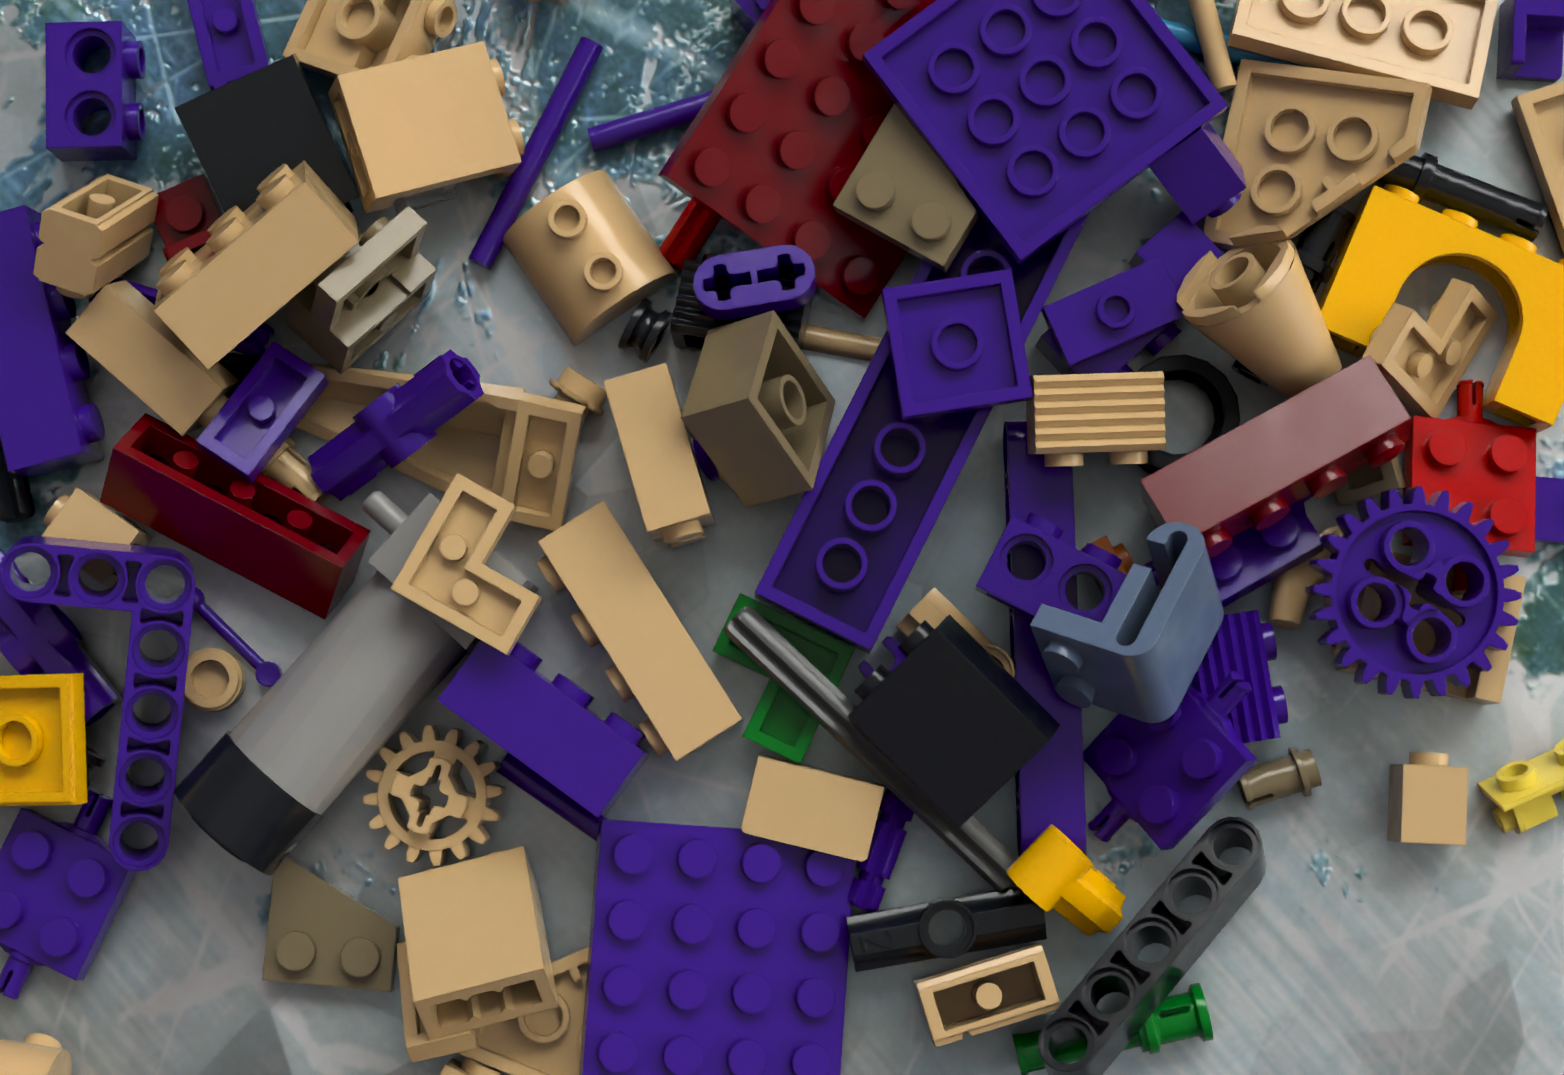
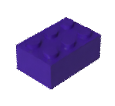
M481 640L437 700L596 817L606 816L650 756L649 752L639 746L646 737L644 733L612 711L606 720H603L588 709V706L594 699L592 695L560 673L557 674L552 682L540 674L536 669L543 660L518 641L508 656Z

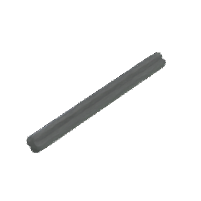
M745 606L727 623L724 629L725 635L997 891H1003L1014 883L1007 875L1006 870L1018 858L975 817L971 816L958 828L848 717L857 706L758 612L750 606Z

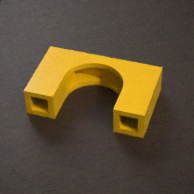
M1386 184L1382 189L1374 185L1360 200L1354 215L1356 220L1344 238L1332 267L1334 272L1329 281L1325 283L1317 302L1335 348L1361 358L1369 345L1373 331L1384 320L1392 304L1395 303L1403 283L1412 272L1433 265H1453L1467 269L1480 276L1493 288L1502 303L1507 324L1505 344L1483 396V411L1521 427L1536 428V433L1553 426L1564 401V259H1560L1557 263L1536 254V245L1524 238L1511 234H1502L1498 238L1477 229L1478 221L1465 213L1452 209H1443L1442 213L1420 205L1418 204L1419 196L1406 188Z

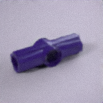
M450 349L414 374V377L404 385L400 386L397 383L352 418L355 421L353 424L307 458L311 465L312 472L310 476L321 491L329 493L341 501L375 478L376 474L388 465L393 469L438 435L435 430L484 394L480 385V374L467 358L460 357Z
M0 549V565H1L2 559H3V557H4V555H5V553H6L5 550H1V549ZM13 561V570L17 578L24 583L31 584L29 578L22 573L15 561ZM0 582L1 653L20 675L84 673L85 729L100 721L115 708L123 697L81 646L84 640L78 629L57 605L31 603L15 599L6 592Z

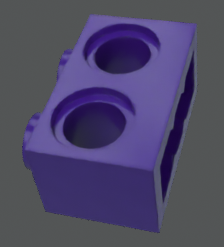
M122 21L45 23L46 149L62 162L137 160V141H144L146 136L144 106L142 103H136V79H144L146 72V57L142 41H136V37ZM99 49H109L111 56L107 66L97 73H86L85 63L89 55ZM100 110L110 111L111 120L107 129L95 136L86 135L85 125L88 118Z
M1029 513L1025 522L1014 516L1011 517L976 584L975 590L1032 620L1041 604H1045L1102 623L1127 574L1118 570L1122 560L1117 556L1091 543H1087L1082 552L1059 540L1064 532L1063 529L1035 514ZM1029 545L1036 548L1042 554L1044 570L1038 577L1031 580H1021L1011 574L1007 567L1006 558L1015 547ZM1088 575L1097 580L1102 589V599L1096 608L1079 610L1068 602L1065 587L1072 577Z

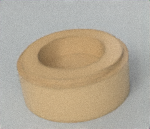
M204 648L192 653L188 657L184 699L191 706L202 711L220 712L231 708L240 700L246 687V673L242 663L235 655L218 648Z

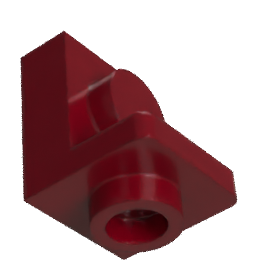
M204 174L157 193L159 198L155 224L165 245L162 251L167 262L186 247L193 254L201 249L211 237L207 230L223 215L211 184Z

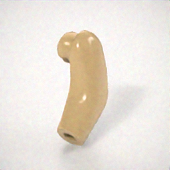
M1338 526L1329 527L1319 533L1320 537L1327 534L1340 537L1344 535ZM1325 547L1324 551L1273 579L1268 619L1271 625L1284 629H1298L1301 627L1305 608L1310 594L1305 593V587L1315 585L1324 578V575L1311 568L1309 563L1310 560L1329 559L1331 553Z

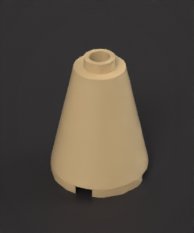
M1260 225L1231 236L1229 239L1235 246L1218 259L1210 250L1185 276L1177 292V303L1183 309L1181 313L1184 315L1185 320L1287 400L1341 371L1342 364L1294 242L1287 237L1280 227Z

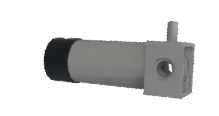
M374 491L363 503V510L391 535L368 560L377 571L232 731L228 730L199 764L174 790V794L179 802L210 838L231 855L264 874L271 876L292 849L324 817L323 812L459 661L469 651L472 652L481 641L390 589L441 502L431 493L421 501L409 516L381 491ZM495 549L493 550L485 564L487 567L533 593L538 590Z

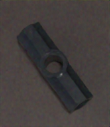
M1018 886L1006 888L1003 891L993 890L952 898L939 897L929 902L846 916L855 972L936 958H956L965 953L1047 939L1044 910L1033 902ZM942 910L956 911L963 921L961 937L950 945L934 943L928 932L931 918Z

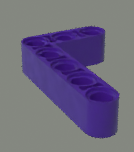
M45 536L23 537L15 541L8 548L0 565V582L6 592L15 599L31 603L132 612L109 847L114 860L123 868L136 872L149 870L161 862L169 846L195 595L194 568L186 556L179 551L169 548ZM28 552L40 554L50 565V576L40 584L31 585L22 582L17 578L13 570V561L17 556ZM92 559L107 560L114 565L118 573V579L112 587L106 590H93L83 583L80 577V568ZM161 565L175 567L182 573L185 579L183 587L172 596L162 597L156 595L149 589L146 583L147 575L152 569ZM153 630L167 631L175 637L178 643L177 650L165 660L151 659L140 648V641L145 634ZM151 694L162 696L171 706L170 714L159 723L150 724L143 722L136 716L133 709L134 704L139 698ZM146 758L155 760L165 771L164 776L158 783L152 786L137 785L127 774V770L133 762ZM142 822L154 828L158 837L151 846L144 849H135L124 843L121 832L133 823Z

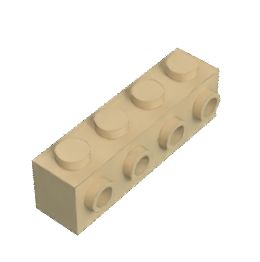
M604 500L538 541L546 556L536 562L556 594L567 588L579 606L580 610L570 616L590 648L601 642L614 664L607 668L605 672L625 703L633 697L637 698L649 717L639 726L659 757L670 751L674 759L679 762L743 721Z

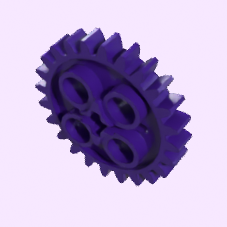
M1422 486L1408 488L1404 497V503L1396 489L1381 492V509L1371 498L1359 500L1356 503L1361 520L1348 513L1338 515L1335 519L1338 527L1344 534L1343 537L1332 534L1321 536L1319 541L1331 553L1329 559L1310 560L1309 563L1311 568L1324 575V579L1321 584L1305 587V593L1323 598L1324 606L1308 614V618L1313 621H1328L1330 627L1317 642L1319 645L1339 643L1342 647L1333 662L1335 667H1346L1354 662L1358 663L1353 682L1367 684L1378 675L1377 688L1378 694L1392 695L1399 682H1401V689L1405 699H1419L1423 682L1431 696L1446 695V677L1456 687L1471 685L1466 666L1478 672L1489 671L1492 666L1483 651L1485 649L1494 651L1506 650L1508 647L1507 643L1496 631L1498 627L1515 626L1518 624V620L1514 616L1503 611L1504 602L1522 598L1521 592L1504 588L1503 579L1519 571L1518 565H1500L1497 559L1510 545L1508 540L1489 543L1485 536L1491 530L1494 521L1488 518L1473 524L1468 522L1473 508V503L1470 501L1459 503L1449 511V492L1445 490L1434 492L1427 505ZM1397 531L1404 532L1413 543L1414 553L1407 565L1400 564L1391 552V541ZM1368 559L1372 560L1382 572L1389 575L1388 577L1396 582L1418 581L1415 589L1418 596L1439 607L1452 610L1461 617V624L1455 626L1445 614L1438 611L1439 609L1431 604L1408 605L1411 593L1401 585L1395 584L1386 578L1377 577L1366 570L1365 561ZM1453 565L1460 567L1468 579L1466 594L1460 600L1452 596L1446 586V576ZM1365 586L1373 588L1381 599L1379 615L1373 621L1367 620L1358 609L1357 599L1360 591ZM1422 620L1432 626L1435 632V645L1427 655L1420 653L1413 642L1414 629Z

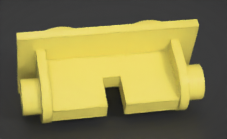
M1564 739L1559 741L1554 749L1527 761L1508 763L1501 767L1496 775L1477 783L1479 789L1499 807L1493 810V816L1503 833L1514 830L1517 834H1521L1536 825L1559 816L1552 795L1561 792L1564 801Z

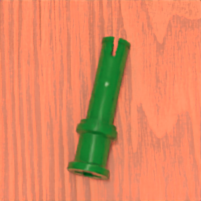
M1200 983L1190 984L1188 992L1166 997L1123 1050L1141 1047L1143 1053L1149 1051V1054L1160 1052L1161 1045L1198 1036L1203 1042L1213 1040L1211 1020ZM1042 1029L1023 1034H1012L1021 1075L1046 1069L1038 1049V1037ZM1081 1042L1066 1043L1059 1048L1055 1060L1063 1064L1079 1061L1084 1057L1088 1046Z

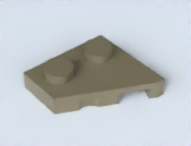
M895 103L833 204L836 213L945 273L979 218L976 209L953 175L905 118Z
M286 856L273 873L262 980L383 992L393 991L397 963L396 943H399L400 926L376 910H370L359 903L352 895L333 883L329 884L308 871L290 856Z

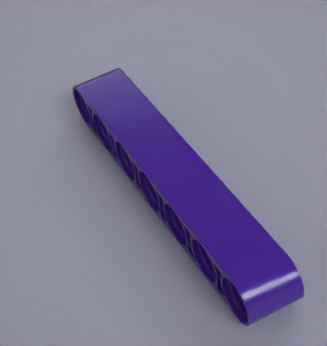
M1004 421L1003 461L1006 526L1012 516L1025 522L1028 514L1032 513L1063 529L1064 532L1059 540L1076 548L1073 466L1045 467L1044 454H1028L1027 421ZM1021 545L1012 549L1008 554L1007 567L1016 578L1031 580L1043 572L1044 559L1036 548L1029 545ZM1074 576L1067 582L1065 594L1068 602L1078 609L1077 576ZM1009 608L1010 658L1015 669L1014 679L1060 724L1051 740L1015 774L1018 856L1020 857L1050 824L1065 834L1086 855L1082 707L1068 703L1055 692L1030 626L1032 619Z

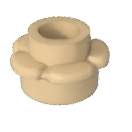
M569 366L565 367L557 381L551 378L549 381L550 386L558 390L554 399L586 406L584 421L590 411L598 416L603 415L604 411L600 407L607 398L606 390Z

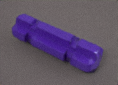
M889 789L885 790L879 811H882L880 819L876 821L868 858L863 862H858L857 868L861 870L858 878L854 876L848 894V902L852 906L868 912L879 909L886 890L882 887L884 879L889 880L907 834V831L903 830L906 821H912L914 815Z

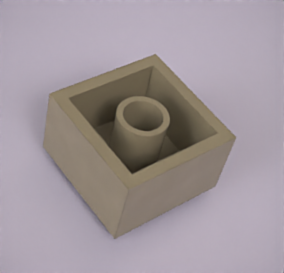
M773 310L707 331L681 419L689 436L698 441L716 466L721 480L725 484L730 485L747 508L813 490L836 401Z

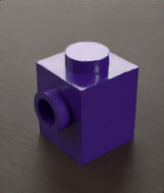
M1210 123L1198 128L1149 167L1192 224H1195L1206 215H1209L1210 218H1215L1227 212L1240 199V192L1247 188L1242 166Z

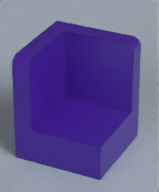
M1505 0L1500 5L1496 79L1554 83L1561 78L1564 43V0Z

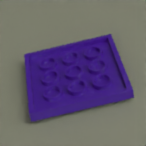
M936 0L864 53L862 62L905 118L953 175L972 205L1018 264H1021L1148 169L1198 128L1207 125L1223 113L1228 106L1147 0Z
M599 819L579 1075H840L850 941L846 916L851 915L852 904L848 902V894L854 879L855 860L745 834L741 828Z

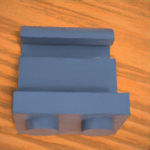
M1182 522L1163 524L1154 529L1146 538L1160 583V594L1152 569L1133 563L1102 623L1041 604L1030 626L1055 692L1068 703L1082 708H1088L1092 704L1146 723L1162 722L1170 718L1177 711L1224 617V610L1204 537L1196 527Z

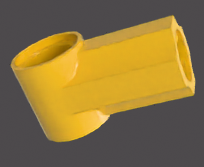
M1052 824L1006 870L1011 880L1040 908L1046 912H1049L1052 908L1055 909L1087 936L1097 932L1108 934L1123 919L1122 905L1126 896L1117 888L1115 883L1095 869L1091 860Z

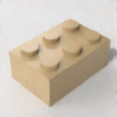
M305 160L293 170L286 163L274 170L256 188L260 193L256 202L244 212L237 205L230 208L209 227L207 231L211 237L201 249L193 254L188 247L184 248L172 257L158 272L162 278L156 284L158 291L154 312L208 370L359 242L355 216Z

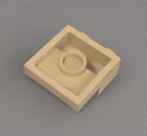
M307 0L282 56L287 57L296 53L302 68L336 79L337 75L430 54L437 38L447 37L452 32L457 20V8L454 0Z

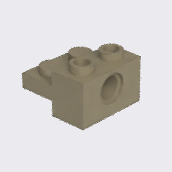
M407 206L391 221L385 216L381 217L364 233L357 228L359 242L290 300L285 324L338 373L342 374L428 297L437 269L418 252L427 222L410 206Z

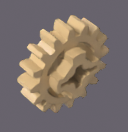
M437 725L424 726L421 742L411 731L400 733L399 739L402 750L398 751L389 746L382 747L378 752L387 763L385 769H369L366 773V777L379 784L378 792L363 796L364 804L378 805L380 814L368 823L370 828L377 829L387 826L391 833L387 837L384 847L391 850L403 843L407 844L406 861L411 863L419 861L425 850L429 851L433 866L445 864L447 848H450L459 860L470 856V847L467 840L471 838L480 844L487 843L491 837L482 826L484 821H499L503 817L501 811L491 806V799L505 794L506 787L491 784L489 776L501 767L499 762L482 763L478 757L485 747V743L481 740H476L466 747L462 746L463 729L451 728L445 739L441 740ZM435 751L434 756L430 757L426 769L418 773L402 770L416 756L425 752ZM462 764L472 776L476 794L467 791L459 773ZM440 780L439 791L447 795L448 800L446 804L434 806L430 810L431 799L422 794L423 786L436 784ZM395 797L402 799L410 815L407 825L398 813ZM452 816L468 820L456 833L444 838H435L436 832L440 831L444 820Z

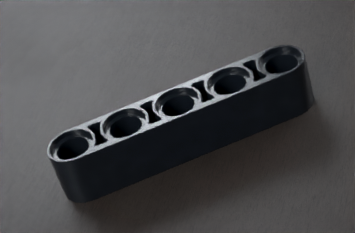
M1226 817L1211 825L1045 1023L1039 1033L1038 1049L1048 1075H1103L1151 1014L1155 1012L1258 887L1265 875L1266 861L1260 833L1251 822L1241 817ZM1232 847H1242L1251 853L1249 858L1239 864H1227L1219 859L1221 853ZM1192 895H1202L1211 900L1206 909L1195 914L1183 912L1178 908L1186 897ZM1153 943L1163 944L1170 948L1168 955L1162 961L1156 963H1145L1137 958L1144 947ZM1119 992L1129 997L1126 1006L1118 1012L1104 1013L1097 1010L1098 1002L1106 994ZM1081 1042L1088 1046L1084 1057L1078 1062L1063 1064L1055 1060L1059 1048L1066 1043Z

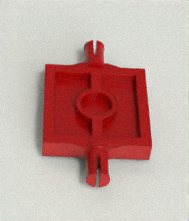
M1473 380L1459 381L1456 386V417L1449 419L1421 416L1411 417L1409 439L1404 443V480L1406 487L1403 488V503L1408 488L1422 486L1426 505L1434 492L1448 491L1449 511L1459 503L1470 501L1473 503V508L1468 522L1473 524L1488 518L1494 521L1491 530L1485 538L1489 543L1508 540L1510 545L1500 555L1526 558L1535 552L1536 428L1499 425L1489 419H1484V383L1478 380L1474 383ZM1402 532V545L1413 546L1410 537ZM1454 565L1452 593L1459 596L1463 593L1465 595L1468 588L1467 576L1460 567Z

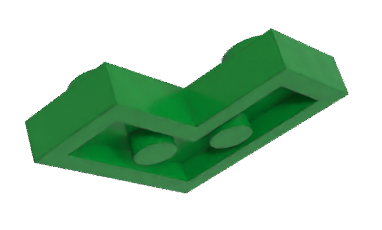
M740 593L712 651L769 678L768 684L742 737L801 764L819 723L725 635L724 629L727 623L745 606L752 607L836 687L855 648Z

